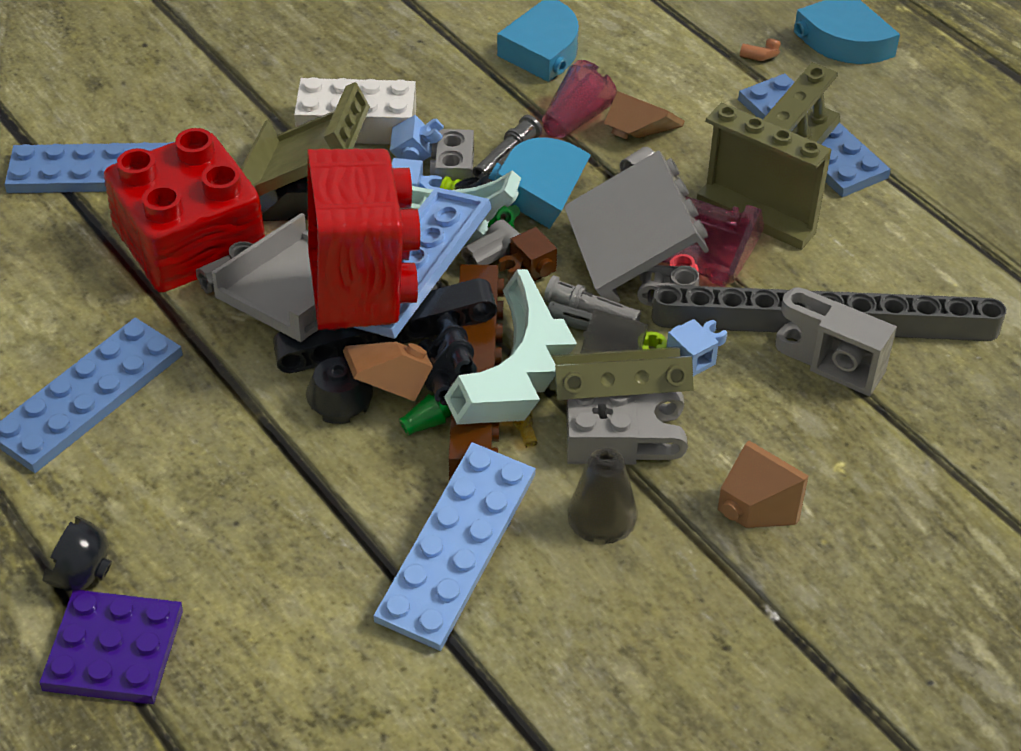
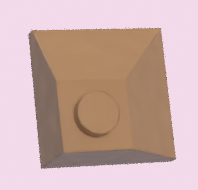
M617 91L604 124L613 128L612 134L627 140L628 135L641 138L683 127L685 121L665 109Z
M398 342L345 346L343 350L354 379L412 401L416 400L433 368L426 354L427 352L422 347L413 343H409L408 346Z
M748 441L721 487L718 511L723 513L729 520L736 521L745 528L796 525L800 520L809 476L760 446Z

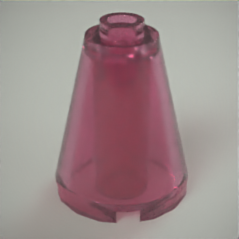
M577 60L569 67L542 118L543 128L549 136L563 138L611 107L617 93L616 86L607 74L603 77L597 72L599 67L596 64L586 60Z

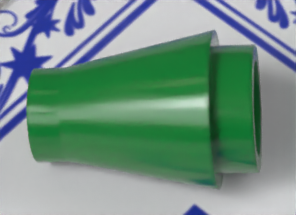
M428 394L406 415L399 418V423L407 436H410L416 432L446 423V418L451 416V411L448 405H442L440 401L437 402L434 395Z

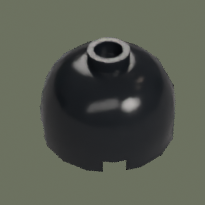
M76 516L75 523H69L55 546L50 558L56 564L53 571L48 568L45 569L43 582L55 588L72 592L73 590L88 588L96 578L102 581L108 573L112 561L107 559L109 544L107 537L101 529L90 521Z

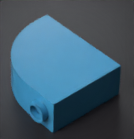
M542 0L497 33V56L550 82L562 74L576 58L579 24L575 13L559 0Z
M823 0L797 10L794 24V33L819 54L833 60L852 64H870L896 56L900 34L861 0Z
M546 137L532 138L515 146L503 165L497 162L488 178L495 181L510 171H514L521 177V181L517 189L519 195L511 205H517L520 212L550 229L561 213L591 154L559 139Z

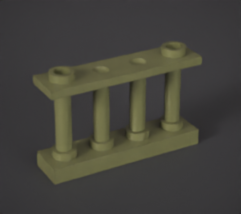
M811 62L763 120L815 141L818 144H822L841 122L840 113L825 108L824 92L838 77V72Z
M678 347L551 355L555 362V377L548 385L549 390H556L557 400L694 391L692 356L680 357V348Z

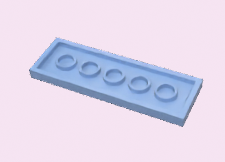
M435 187L418 209L420 249L410 251L409 260H402V263L414 262L416 265L418 280L417 303L400 304L399 321L395 324L354 328L395 339L492 209L490 200Z
M471 442L373 615L374 622L441 651L533 481L536 468Z

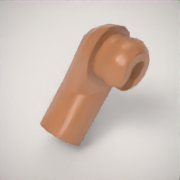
M772 38L766 40L765 47L743 43L740 57L756 61H765L777 57L780 53L779 47L781 43L779 40Z

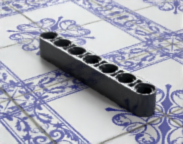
M478 278L431 290L395 339L354 327L317 330L302 342L282 332H278L273 338L277 368L284 373H297L315 368L326 359L345 357L343 353L345 346L386 342L404 344L438 335L440 331L436 326V321L443 314H450L452 318L455 317L458 326L486 322L491 320L497 313V305L491 285L487 280Z

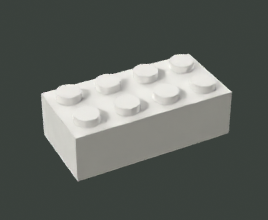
M301 78L294 114L295 126L297 127L334 111L345 86L356 82L370 106L356 144H390L392 127L416 115V81Z

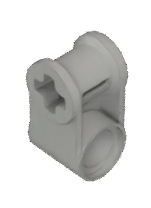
M657 264L639 274L642 285L638 289L637 296L641 303L652 306L653 297H651V289L655 291L657 287L662 285L699 286V272L691 266H665ZM652 273H655L654 281L651 280Z

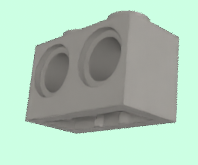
M440 130L439 132L443 138L439 142L432 144V159L436 160H430V175L441 176L442 180L448 176L451 177L452 181L473 177L474 130Z

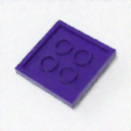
M73 590L39 682L42 691L154 705L183 613L182 603L178 601Z

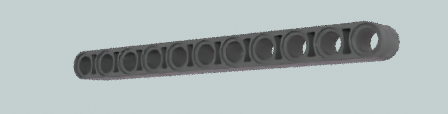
M662 285L657 287L653 294L651 318L657 326L663 328H674L695 319L702 327L707 321L715 320L717 322L716 330L778 332L785 324L792 322L785 318L781 311L783 296L789 290ZM811 291L897 326L895 337L993 341L1000 335L1007 310L1001 301L993 298ZM794 303L795 305H800L806 308L802 303Z

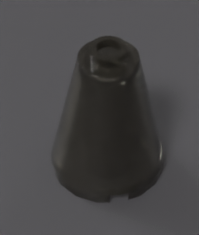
M598 449L589 456L568 504L569 525L577 535L586 541L594 542V539L605 540V544L615 543L625 539L634 530L638 509L623 456L614 449Z

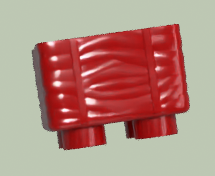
M190 128L184 130L177 135L175 142L151 151L141 148L127 150L118 157L117 163L107 167L104 171L112 226L119 234L121 240L125 242L133 258L138 262L154 289L160 293L198 280L196 269L229 255L231 245L245 241L253 244L265 237L260 198L256 189L217 137L205 129Z
M308 149V254L318 330L397 323L400 315V304L417 303L418 299L416 265L414 262L402 263V260H409L410 251L420 249L418 209H400L411 208L410 168H392L390 153L386 149Z

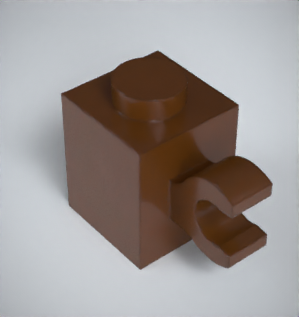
M534 227L510 238V256H504L499 259L498 270L502 272L509 269L507 279L510 281L517 269H527L533 281H536L556 271L557 248Z

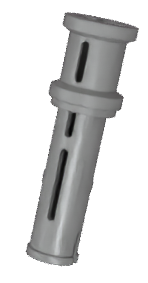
M555 275L551 277L544 294V302L546 303L555 301L556 303L603 317L613 314L617 315L619 320L636 324L640 320V310L629 308L620 303L586 292V288L580 284L577 286L560 281V278Z

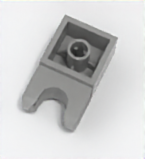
M795 287L787 291L783 296L781 311L783 316L792 322L785 324L777 332L775 340L777 350L810 365L811 372L871 396L886 373L897 326L807 289ZM794 303H802L806 308L800 305H795ZM793 338L797 341H788L787 339Z
M682 392L568 399L566 405L567 464H636V460H674L681 458L688 449L686 433L680 426L663 422L676 420L681 415L684 408Z

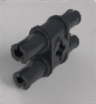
M443 314L436 321V326L440 333L432 342L430 339H424L418 346L427 352L426 354L433 366L425 381L426 388L434 393V398L437 402L440 401L442 405H448L444 396L459 375L476 373L477 367L473 362L474 349L468 341L466 330L458 326L455 317L452 318L450 314Z

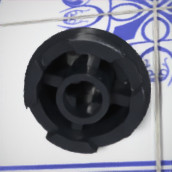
M332 357L322 361L315 368L306 390L307 402L311 409L322 415L323 421L331 424L350 423L351 417L358 415L362 411L365 414L373 396L372 385L354 379L345 357Z

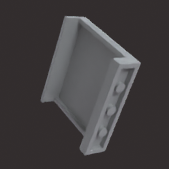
M660 150L564 205L595 290L601 297L617 303L620 302L616 290L618 286L697 242L705 253L709 251L704 238L708 237L707 231L699 219L696 221L694 218L699 215L690 198L687 200L685 196L689 195V191L682 179L676 178L680 174L679 169L673 159L666 160Z
M300 213L212 271L215 298L299 342H302L318 330L305 214Z

